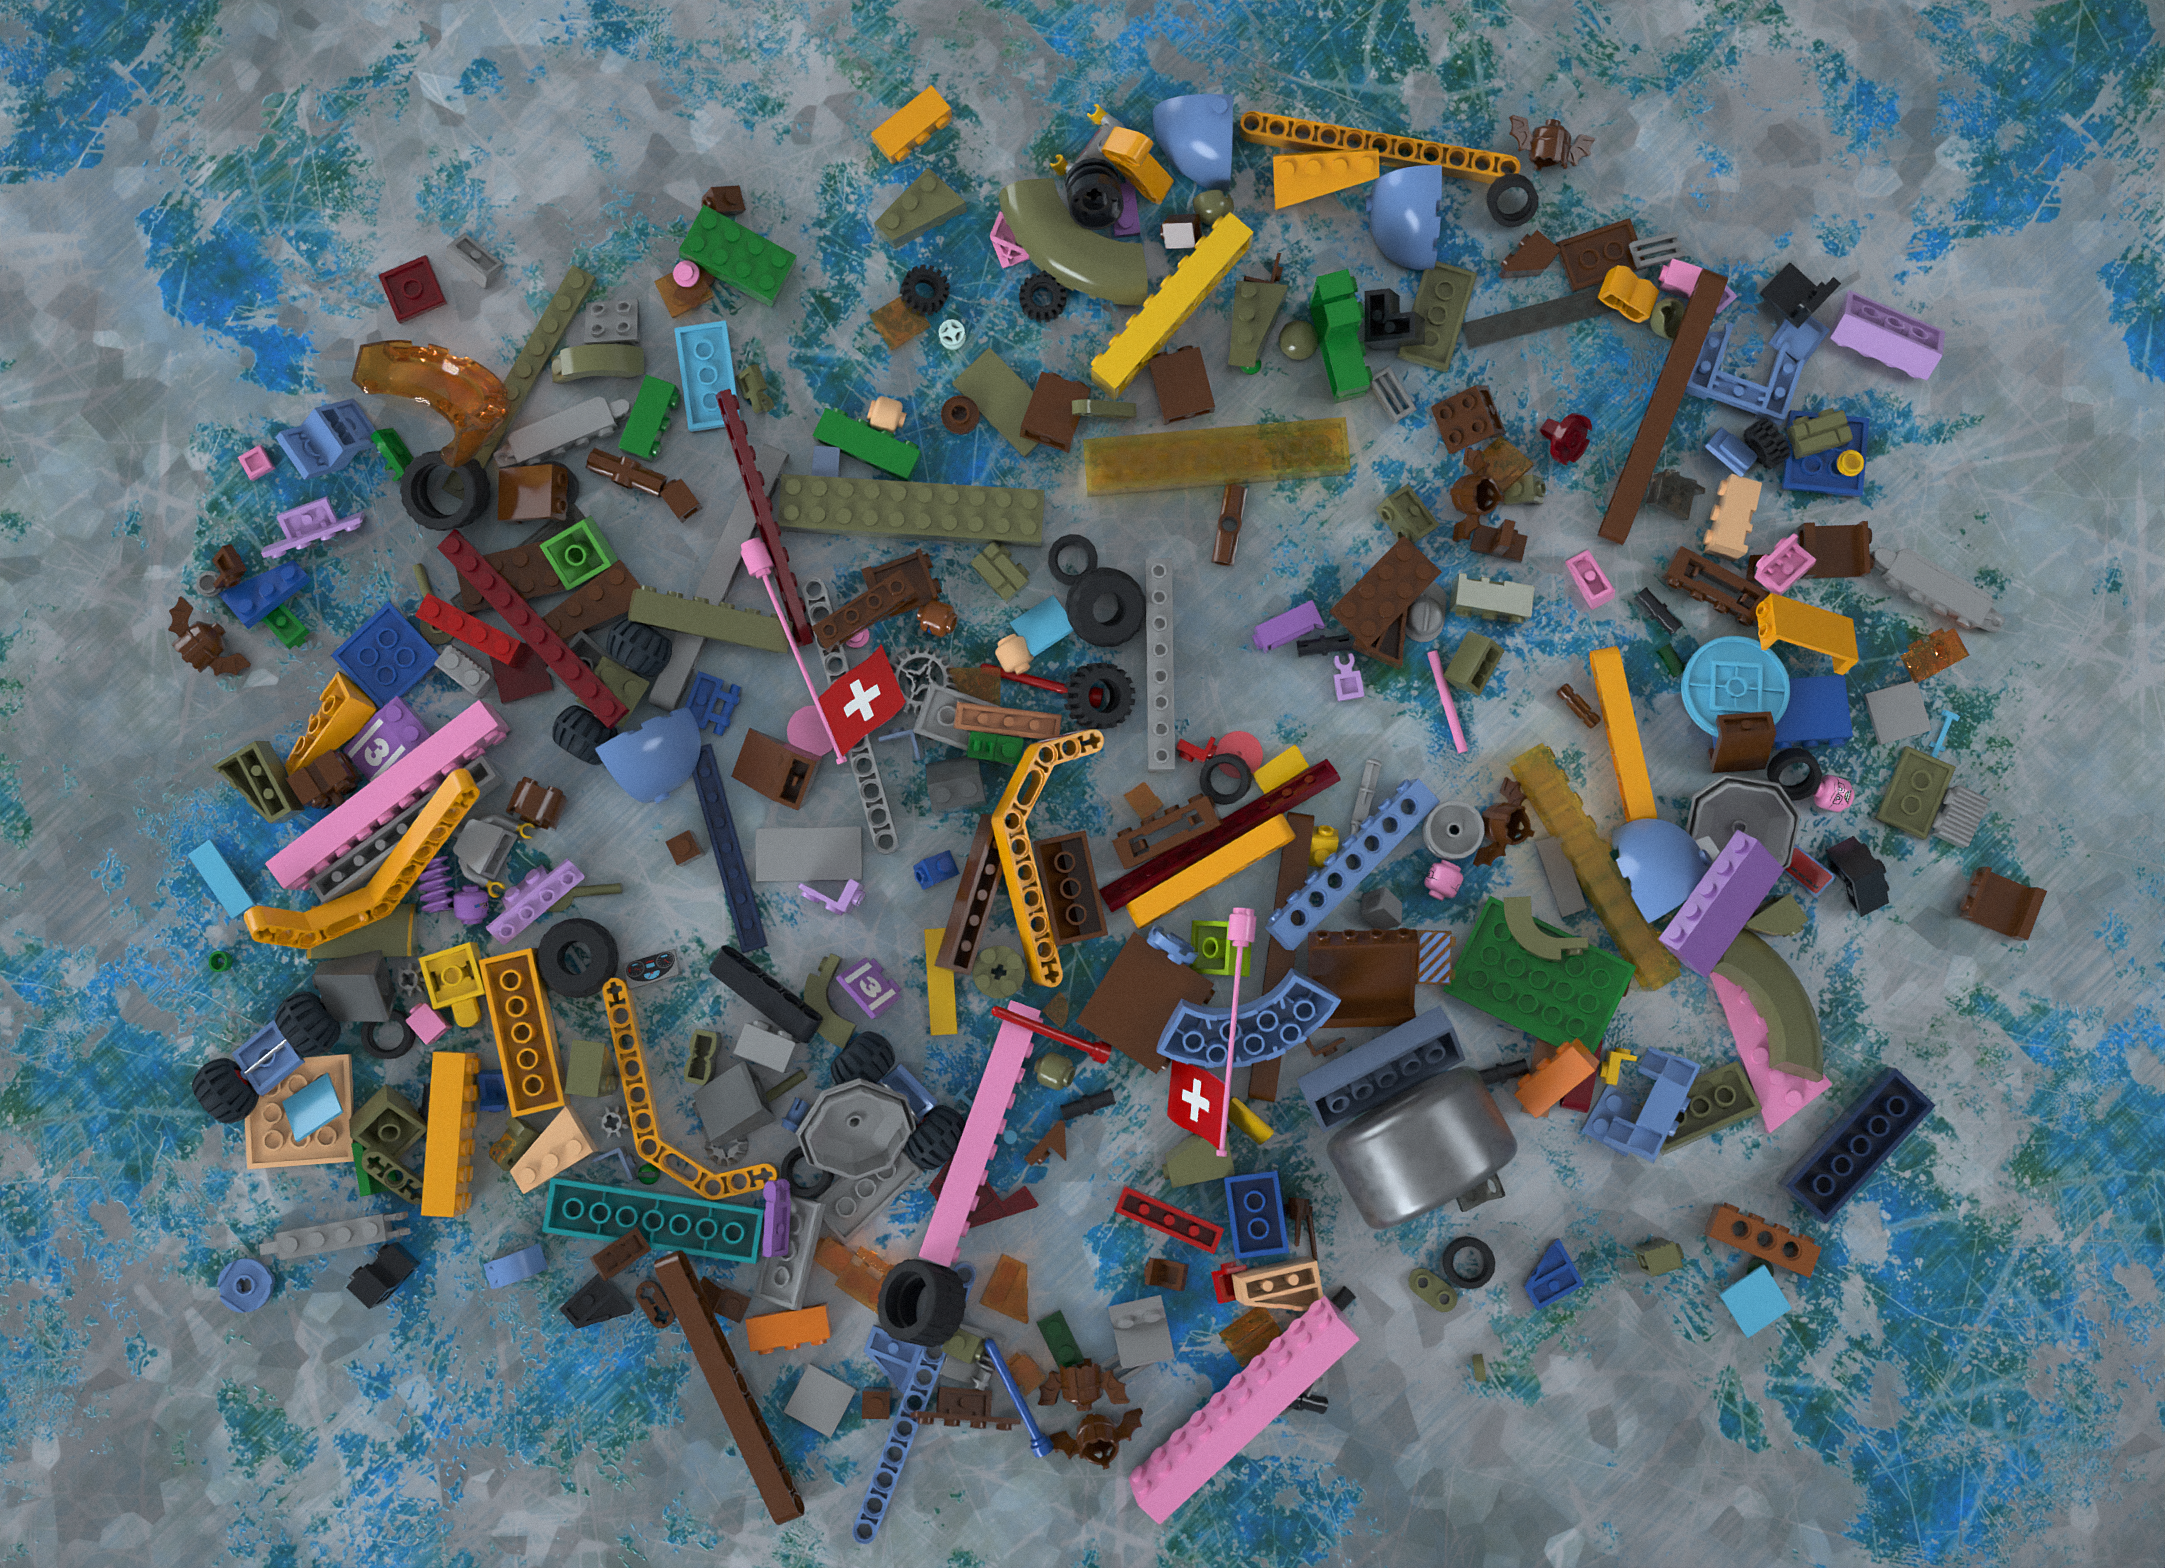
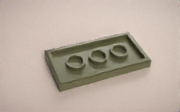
M1436 261L1434 270L1424 269L1411 312L1415 311L1425 319V345L1400 347L1397 358L1447 373L1478 273Z
M989 347L952 382V385L963 396L972 399L978 406L979 413L1023 458H1026L1040 444L1020 437L1021 424L1033 391Z

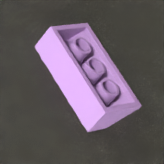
M1848 290L1832 326L1830 339L1834 340L1839 346H1848L1857 350L1865 357L1876 358L1888 367H1897L1904 370L1913 378L1928 380L1943 356L1945 331Z

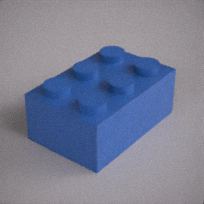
M1280 1168L1224 1177L1235 1259L1289 1253L1291 1243Z

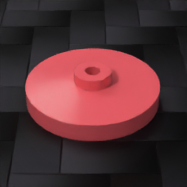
M1234 731L1228 733L1219 741L1215 756L1225 753L1234 754L1245 760L1251 770V775L1258 770L1263 759V751L1259 741L1253 735L1244 731ZM1227 763L1218 765L1225 775L1241 779L1238 769L1233 765Z

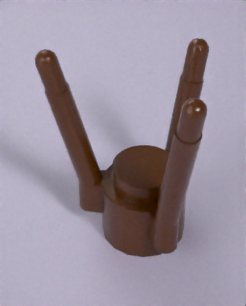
M1288 1197V1204H1285L1286 1216L1288 1217V1214H1290L1289 1219L1295 1220L1294 1245L1296 1247L1300 1245L1301 1220L1307 1218L1312 1258L1317 1261V1246L1312 1218L1313 1206H1309V1199Z

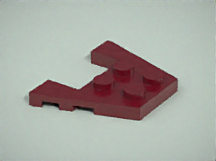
M955 1153L947 1160L928 1187L937 1202ZM986 1180L984 1186L978 1185L975 1195L980 1197L975 1211L969 1210L966 1221L970 1222L968 1229L1036 1208L1039 1204L1026 1186H1023L1007 1199L1001 1201Z

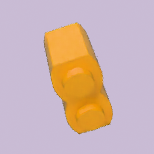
M1617 265L1607 272L1598 298L1607 306L1619 310L1626 318L1641 323L1650 318L1660 291L1651 281L1639 279L1629 267Z

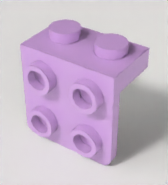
M849 879L838 902L805 884L800 883L798 885V888L803 890L801 893L803 897L816 903L822 900L826 902L824 908L841 916L843 912L851 914L854 906L859 907L866 895V892L863 891L865 886L852 879Z

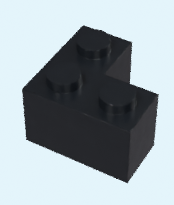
M1390 288L1365 291V343L1375 350L1425 345V319L1415 311L1400 313V296Z
M1852 836L1825 850L1829 868L1843 883L1846 900L1860 917L1889 903L1887 892L1890 888L1884 877L1886 868L1880 859L1875 860L1865 843L1861 844Z
M399 1242L383 1245L375 1254L378 1258L373 1264L367 1263L364 1267L359 1266L349 1277L352 1281L346 1288L368 1309L385 1303L421 1264Z

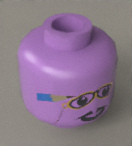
M463 885L462 890L454 894V916L461 920L462 924L482 923L483 918L489 915L488 893L479 889L478 885Z

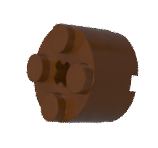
M523 777L522 781H518L506 812L513 816L514 812L521 814L519 820L546 830L550 827L552 831H556L568 801L565 799L566 796L563 795L562 790L552 786L544 789L538 786L537 781Z

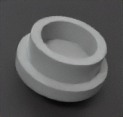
M213 571L202 573L196 583L199 593L206 597H215L218 593L222 592L223 587L216 589L213 585L220 575Z

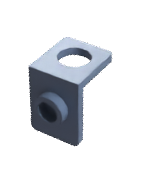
M904 727L889 730V735L879 737L881 744L911 737L917 761L922 760L913 729L904 731Z
M625 1146L592 1159V1162L595 1163L618 1153L629 1181L632 1182L638 1179L634 1170L637 1168L636 1161L632 1153H627Z

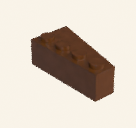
M618 560L542 618L568 644L580 630L589 635L593 631L600 628L603 629L624 617H628L633 590L636 588L640 589L641 584L626 564Z

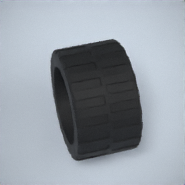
M439 450L423 453L407 465L401 477L400 494L402 504L405 506L408 515L417 524L423 525L427 529L445 531L468 526L479 519L488 506L487 503L491 492L489 487L490 481L487 478L485 469L482 468L481 463L477 459L459 450ZM440 465H447L454 469L461 477L464 485L463 503L459 510L451 515L439 512L431 504L427 494L429 475L434 468Z
M918 1259L904 1260L896 1264L888 1272L887 1277L882 1282L877 1304L878 1318L884 1332H887L889 1337L897 1341L925 1347L941 1346L946 1341H949L954 1333L958 1331L966 1308V1291L958 1274L949 1267ZM926 1286V1306L922 1316L917 1321V1301L921 1291Z

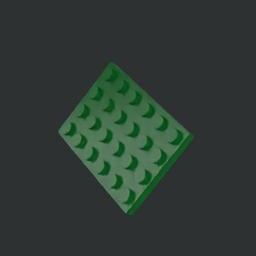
M1489 896L1449 977V983H1446L1443 992L1557 1048L1565 1041L1571 1043L1578 1038L1594 1055L1637 966L1589 943L1588 950L1583 951V955L1567 956L1566 951H1561V962L1539 959L1526 952L1512 937L1505 919L1504 902ZM1532 916L1535 925L1544 934L1554 938H1575V936Z

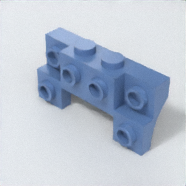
M1649 1046L1638 1068V1072L1656 1080V1083L1636 1124L1615 1116L1603 1142L1626 1153L1631 1152L1654 1164L1667 1135L1673 1137L1677 1130L1679 1122L1675 1121L1679 1111L1685 1113L1691 1101L1686 1096L1701 1065Z

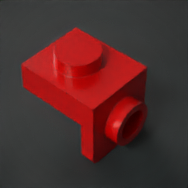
M1212 736L1205 750L1180 738L1175 751L1180 752L1178 757L1192 763L1193 760L1204 764L1206 759L1210 760L1213 758L1218 746L1214 745L1216 738Z
M1236 1261L1220 1264L1221 1270L1211 1272L1218 1304L1236 1300L1231 1273L1247 1270L1246 1264L1237 1266Z

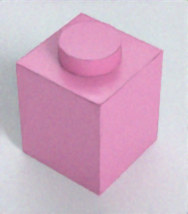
M1672 258L1667 266L1663 265L1658 276V280L1662 281L1659 290L1689 300L1702 268Z
M421 1002L409 1011L411 1016L405 1020L426 1045L434 1044L453 1027L439 1010H433L432 1003L422 1004Z

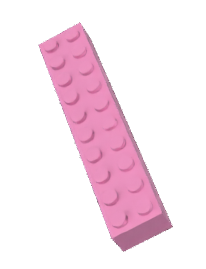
M478 700L268 860L265 865L283 889H303V891L312 888L308 881L440 786L442 781L453 771L463 769V766L471 760L474 761L479 756H484L486 754L485 749L492 744L496 746L507 738L506 733L511 729L493 705Z
M1325 1295L1320 1300L1313 1302L1309 1310L1302 1317L1294 1320L1288 1330L1280 1337L1272 1340L1269 1347L1261 1355L1254 1357L1246 1369L1240 1374H1236L1221 1392H1217L1212 1396L1210 1402L1204 1408L1196 1411L1191 1416L1190 1421L1181 1429L1174 1431L1170 1439L1162 1447L1156 1448L1148 1460L1132 1471L1128 1480L1137 1505L1159 1525L1165 1521L1360 1340L1346 1315Z

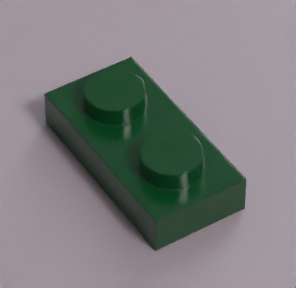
M1061 1309L1036 1322L1059 1370V1364H1063V1366L1068 1368L1084 1360V1356Z

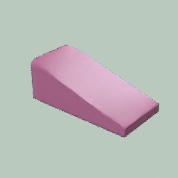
M1588 549L1565 561L1566 566L1592 610L1614 599L1615 589Z

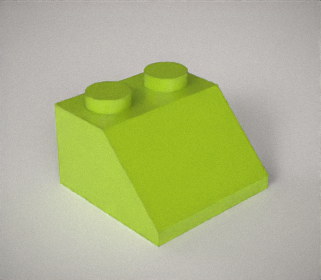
M1192 920L1191 946L1195 948L1193 952H1198L1199 955L1193 964H1189V968L1198 974L1235 976L1238 946H1232L1233 941L1227 940L1229 921ZM1249 942V947H1243L1240 977H1250L1252 942Z

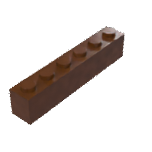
M981 814L934 965L957 974L971 975L1003 871L991 823L993 814ZM1005 818L1007 827L1010 825V820Z

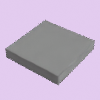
M1917 680L1863 695L1878 745L1932 730Z
M810 1363L788 1402L784 1413L831 1438L857 1388Z

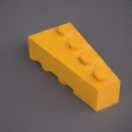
M1378 148L1273 154L1275 210L1379 178Z

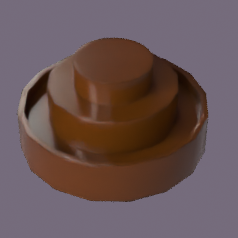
M958 395L951 397L942 407V423L953 434H968L979 423L980 413L978 406L967 396Z

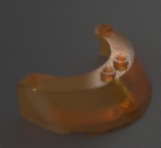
M387 340L360 345L351 381L366 394H391L410 398L433 408L445 417L454 430V439L441 449L440 457L452 468L460 467L472 460L508 417L511 401L507 398L508 391L504 384L490 370L467 356L464 359L448 354L450 349L428 343L427 348L414 346L411 340Z

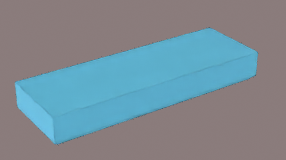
M209 839L188 854L231 919L238 918L256 905V902L213 840Z

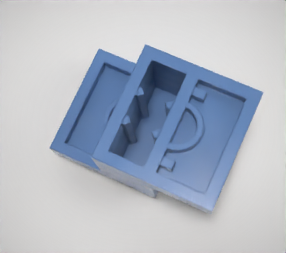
M354 398L316 407L301 426L280 431L275 437L304 480L343 470L358 451L376 447L370 437L376 430Z

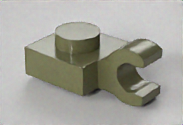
M758 364L750 365L735 376L744 399L751 400L752 408L756 414L762 410L769 412L774 408L772 399L763 392L767 389V385Z

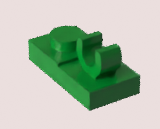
M394 428L376 430L370 437L375 443L377 450L389 462L385 465V470L394 469L396 476L393 477V482L401 481L405 468L414 458Z
M283 603L261 619L289 650L295 645L300 648L307 642L304 637L310 632Z
M970 730L966 757L1018 765L1021 758L1023 738Z

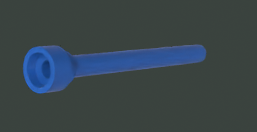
M987 1339L985 1341V1348L1032 1438L1030 1440V1448L1036 1458L1049 1454L1054 1446L1050 1437L1046 1436L1045 1433H1041L995 1341Z

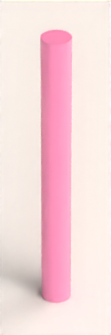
M1438 651L1429 652L1427 655L1458 754L1466 752L1468 748L1447 680L1443 677L1444 670Z

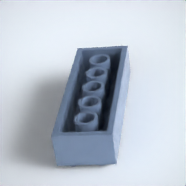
M1439 1005L1296 1080L1321 1131L1325 1133L1466 1059L1454 1027Z

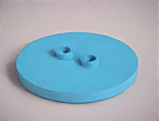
M1724 636L1704 644L1690 658L1682 675L1681 694L1684 706L1693 721L1707 733L1718 737L1717 715L1771 711L1774 725H1776L1785 713L1789 703L1790 682L1782 661L1770 648L1766 651L1761 650L1760 642L1752 638Z

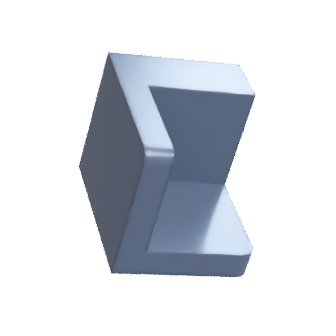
M814 446L811 476L841 477L839 470L840 448Z

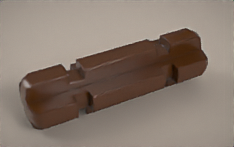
M1566 683L1561 686L1556 692L1562 700L1565 699L1567 701L1566 704L1580 719H1584L1583 722L1588 728L1595 727L1601 718L1595 711L1593 713L1590 711L1592 708L1578 694L1573 693L1574 689Z

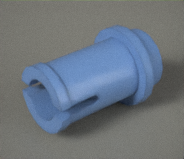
M795 1097L786 1117L781 1119L783 1121L781 1126L795 1133L799 1129V1125L810 1104Z

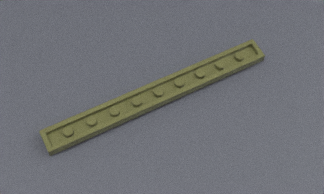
M574 265L569 269L463 453H468L472 458L477 459L485 470L494 457L493 453L498 450L597 280L591 274ZM452 469L442 489L463 501L465 491L462 479Z

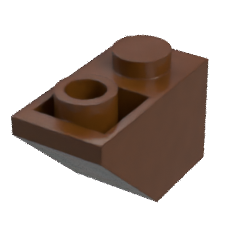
M1538 230L1532 236L1527 233L1517 245L1520 248L1515 255L1509 253L1500 264L1503 269L1499 276L1503 279L1540 276L1557 257L1561 249Z

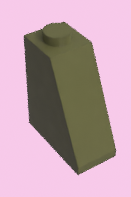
M1227 1131L1225 1142L1227 1157L1216 1156L1218 1149L1195 1133L1165 1153L1166 1163L1161 1165L1164 1179H1170L1172 1188L1235 1175Z

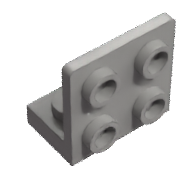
M1161 1295L1108 1307L1122 1369L1174 1358Z

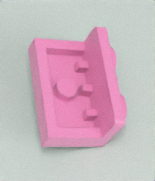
M1795 533L1788 539L1782 538L1774 547L1775 551L1770 555L1765 554L1756 564L1758 568L1754 578L1772 593L1780 596L1813 567L1816 562L1813 556L1796 543L1798 536Z

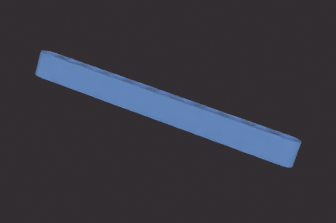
M961 1261L956 1264L953 1271L957 1273L958 1269L966 1267L972 1273L970 1280L962 1281L966 1291L965 1299L967 1302L977 1276V1270L973 1263ZM923 1346L853 1526V1538L859 1544H869L877 1535L919 1426L917 1424L918 1419H910V1413L925 1411L947 1353L942 1352L940 1356L933 1357L928 1353V1347ZM923 1369L930 1371L932 1380L922 1382L918 1378V1372ZM918 1395L922 1399V1405L918 1408L910 1406L908 1397ZM904 1420L908 1421L913 1429L909 1433H903L899 1430L898 1423ZM892 1446H897L902 1450L903 1455L897 1459L892 1458L888 1453V1449ZM881 1472H888L891 1474L893 1481L890 1484H883L880 1482L878 1475ZM874 1497L880 1499L883 1507L878 1510L872 1509L868 1503L869 1499ZM863 1523L869 1524L872 1527L873 1533L863 1535L858 1527Z

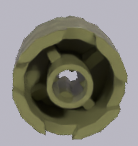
M992 946L984 949L976 957L972 969V977L976 987L984 995L991 998H1007L1022 988L1026 979V966L1022 957L1015 950L1006 946ZM1001 964L1004 966L1003 970H1007L1006 976H1001L1000 980H997L995 975L992 974L993 968H998V965Z

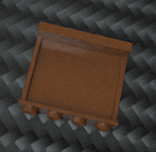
M1376 928L1369 931L1347 929L1332 932L1327 930L1308 932L1307 976L1334 992L1341 999L1333 1014L1318 1028L1400 1026L1416 1018L1414 1008L1417 947H1419L1416 929L1382 930Z
M1133 932L1076 1022L1157 1074L1159 1070L1164 1072L1172 1059L1157 1053L1156 1050L1160 1036L1181 998L1200 1006L1202 1003L1207 1005L1216 991L1212 989L1214 983L1183 963L1181 965L1176 964L1167 957L1168 954L1152 947L1146 942V939Z

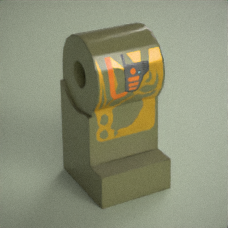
M512 1115L505 1123L508 1129L500 1140L492 1145L489 1151L490 1158L503 1171H510L541 1135L528 1121L518 1117L512 1118Z

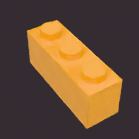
M930 85L871 133L872 140L892 165L897 161L902 162L910 155L914 147L924 145L934 131L937 129L942 130L950 123V118H952L951 108L935 88Z

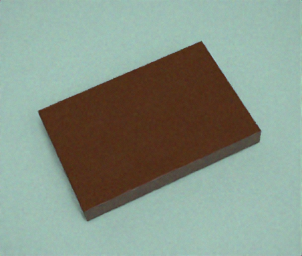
M1630 218L1556 242L1555 245L1561 249L1558 255L1572 293L1603 283L1607 272L1617 265L1629 267L1633 273L1646 269V267L1636 268L1629 248L1630 243L1638 241Z

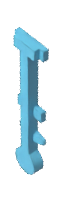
M1942 709L1941 715L1946 716L1940 734L1936 743L1930 741L1929 744L1933 748L1930 756L1937 758L1939 751L1944 752L1946 748L1942 746L1952 719L1958 721L1960 718L1957 714Z
M965 1086L952 1099L955 1103L961 1099L970 1107L973 1105V1101L964 1095L968 1090ZM1004 1128L1002 1133L1004 1141L1007 1144L1015 1143L1017 1140L1016 1132L1013 1130L1007 1131Z

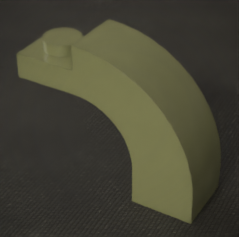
M620 344L582 345L562 349L559 355L551 357L553 383L558 384L589 376H613L629 379L645 374L643 348Z
M1531 896L1504 897V912L1508 929L1515 941L1529 954L1542 960L1561 962V951H1566L1567 956L1583 955V951L1588 950V937L1554 938L1541 932L1532 918Z
M830 953L829 958L824 956L819 965L818 971L821 972L820 976L809 973L804 989V1002L823 1017L817 1032L827 1041L844 1049L849 1044L858 1024L837 1014L830 1004L829 987L843 959Z

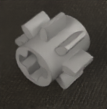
M409 963L408 970L401 967L397 968L400 974L393 981L398 982L400 985L397 990L398 992L408 990V996H414L416 989L420 992L425 991L424 987H422L425 979L421 967L415 970L414 963ZM408 975H415L412 979L414 984H408L410 981Z
M609 1106L605 1107L606 1115L597 1116V1119L602 1121V1126L598 1128V1131H607L606 1138H611L614 1132H616L619 1138L623 1137L621 1130L623 1128H631L626 1123L629 1113H621V1106H617L614 1112H612ZM618 1117L619 1122L616 1124V1127H610L609 1122L612 1118Z

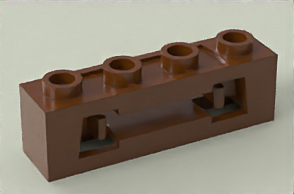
M1683 546L1675 550L1661 577L1667 580L1666 584L1677 590L1682 588L1690 592L1689 596L1699 602L1706 601L1714 605L1713 609L1724 615L1728 613L1737 618L1736 621L1746 627L1758 625L1756 608L1770 594V592ZM1699 572L1703 577L1735 594L1738 591L1743 593V596H1739L1738 600L1701 580L1694 581L1692 579L1693 577L1696 578Z
M900 569L811 628L826 651L830 653L917 597L916 591Z
M1200 793L1189 798V804L1182 808L1177 804L1164 810L1165 816L1159 819L1151 816L1140 822L1142 826L1132 831L1131 827H1128L1116 833L1118 838L1112 840V843L1124 869L1135 867L1224 825L1211 795L1204 797ZM1197 810L1198 813L1187 817L1190 826H1195L1203 821L1205 825L1194 830L1192 828L1185 829L1151 846H1148L1146 839L1138 840L1135 843L1133 839L1141 835L1148 836L1186 818L1185 814ZM1149 847V851L1138 856L1137 852Z

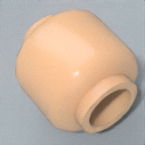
M880 396L876 401L872 400L866 420L870 421L871 428L879 431L887 430L893 434L897 427H903L907 413L902 412L903 405L900 401Z
M1011 634L997 643L998 648L995 650V654L1005 672L1015 671L1019 675L1031 668L1029 663L1034 657L1028 650L1023 636Z

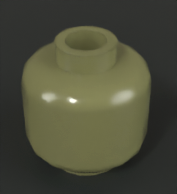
M1049 1052L1043 1058H1038L1034 1072L1037 1073V1081L1041 1085L1060 1091L1064 1087L1068 1088L1071 1085L1076 1068L1073 1067V1062L1070 1058L1055 1052Z

